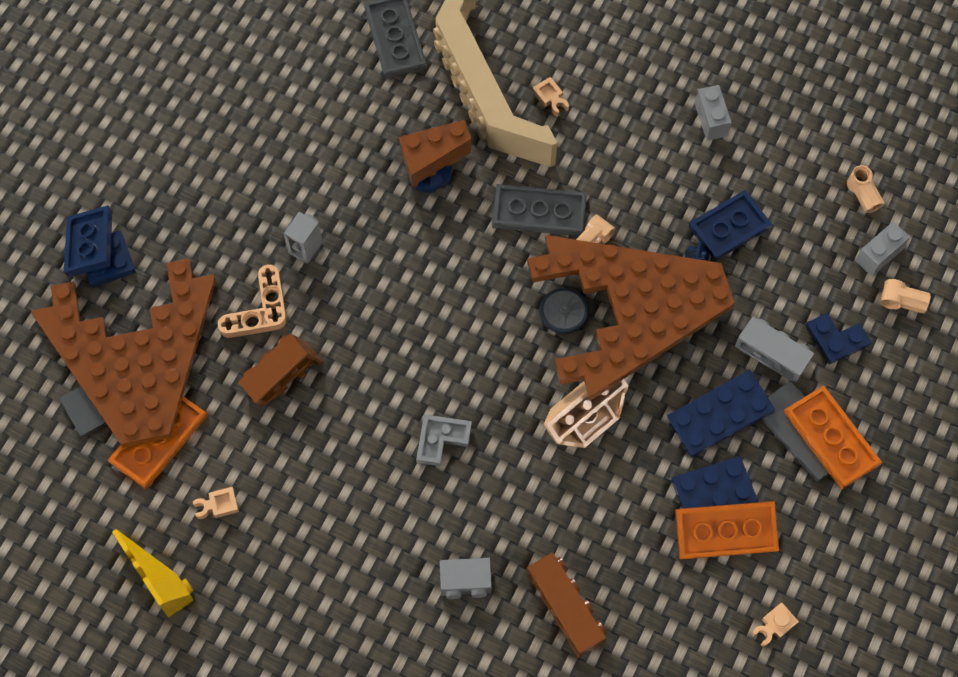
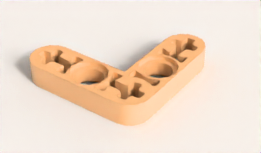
M264 265L258 272L263 308L223 315L218 321V328L224 337L233 338L274 331L285 326L287 318L279 271L275 266ZM267 273L272 274L273 285L268 286ZM271 292L279 295L278 299L274 302L266 300V296ZM275 308L279 317L277 322H273L272 309ZM255 317L259 322L256 326L249 327L246 325L247 319ZM238 320H241L243 328L241 329L239 327ZM227 322H231V330L226 329Z

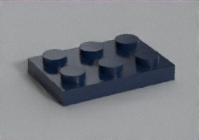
M744 190L689 222L688 227L713 260L717 261L770 229L772 223L748 192Z
M108 205L67 217L64 273L67 277L110 266L113 210Z
M741 456L687 472L671 479L682 509L758 502Z

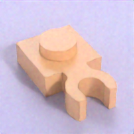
M551 77L532 87L533 94L544 108L551 105L554 116H559L557 107H563L565 111L569 110L568 102L562 99V90Z
M233 487L210 492V500L199 498L193 501L194 507L204 506L203 511L195 513L197 519H204L211 512H213L215 518L239 512Z
M781 602L763 617L762 621L766 626L756 627L752 635L754 637L758 633H764L766 640L761 643V646L764 647L770 643L773 634L780 639L799 621Z

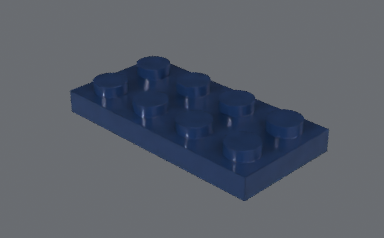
M748 370L668 414L667 419L688 454L693 458L774 413L775 408L751 370Z

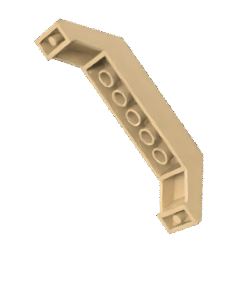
M445 0L435 18L436 28H433L436 40L434 45L437 52L442 53L444 57L442 60L445 69L450 70L452 73L451 80L454 87H459L461 101L463 105L468 106V113L472 123L476 122L478 126L477 132L480 140H485L488 148L549 167L556 165L557 141L549 126H540L513 116L466 23L470 11L476 9V0Z

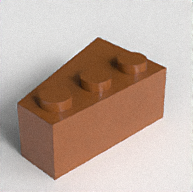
M465 120L399 137L400 152L412 189L418 186V183L425 178H431L436 175L438 170L445 166L449 167L471 153V137Z
M290 333L279 339L277 346L272 351L266 352L254 368L248 369L238 383L255 403L266 406L288 389L287 384L297 376L299 379H302L306 376L304 371L314 363L319 366L324 361L307 341Z

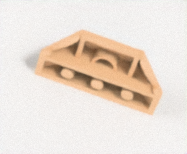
M623 379L589 400L585 382H582L554 405L548 413L544 426L555 443L586 448L620 418L625 392L628 390L627 382Z

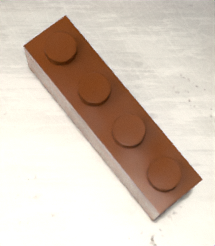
M552 552L529 565L526 573L579 659L603 645L607 632L600 621L596 622L591 614L593 609L586 599L582 600L578 593L580 588L574 578L569 579L565 572L567 567L561 557L556 558Z

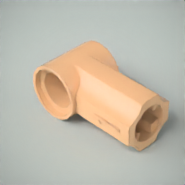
M860 165L855 167L849 176L847 187L856 194L865 213H872L883 207L885 203L872 181V171L867 166ZM856 177L861 178V179L863 180V182L857 180Z
M596 214L586 225L585 231L576 240L605 244L614 234L615 227Z
M888 279L884 283L880 304L888 309L904 308L925 314L931 296L930 293L906 287L905 283L900 280Z

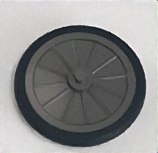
M558 288L545 295L541 301L539 313L542 322L548 329L560 334H569L579 330L586 323L589 307L587 301L579 292L569 288Z

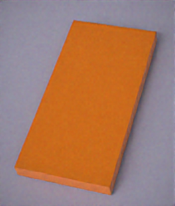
M824 385L784 410L785 415L841 490L883 463Z
M183 396L171 438L128 447L120 445L108 459V462L147 490L206 419L208 414Z
M775 501L675 509L679 559L779 551Z

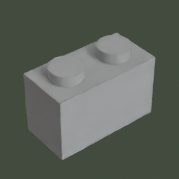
M716 85L697 89L695 106L706 141L727 137L731 127V120L720 86Z
M298 212L284 232L288 253L307 264L323 243L319 222L310 214L304 215Z
M893 221L861 249L856 262L873 277L905 248L910 236Z
M490 558L440 560L441 596H446L448 599L461 598V595L469 594L474 598L486 597L487 594L491 593Z

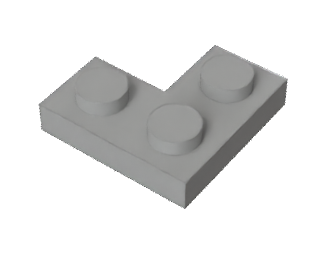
M424 414L416 462L441 466L444 444L468 447L472 421Z

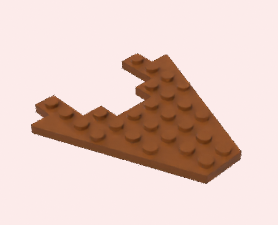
M550 235L545 236V243L549 254L528 258L527 260L533 283L578 274L584 294L607 290L617 326L596 329L600 351L555 359V367L560 385L584 380L589 400L596 398L734 308L735 304L722 264L717 262Z
M190 259L166 263L173 303L150 307L153 326L150 329L107 337L103 317L81 321L77 289L74 281L51 286L53 306L31 310L34 319L122 447L167 439L172 436L216 283L214 274L193 278Z

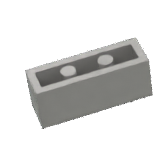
M752 316L738 337L735 345L739 350L795 384L814 355L808 346L802 343L798 344L790 339L789 335L785 332L775 330L765 320L757 319Z

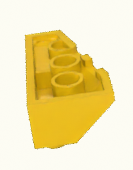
M117 529L112 531L168 618L194 601L190 595L194 590L186 578L181 581L175 572Z

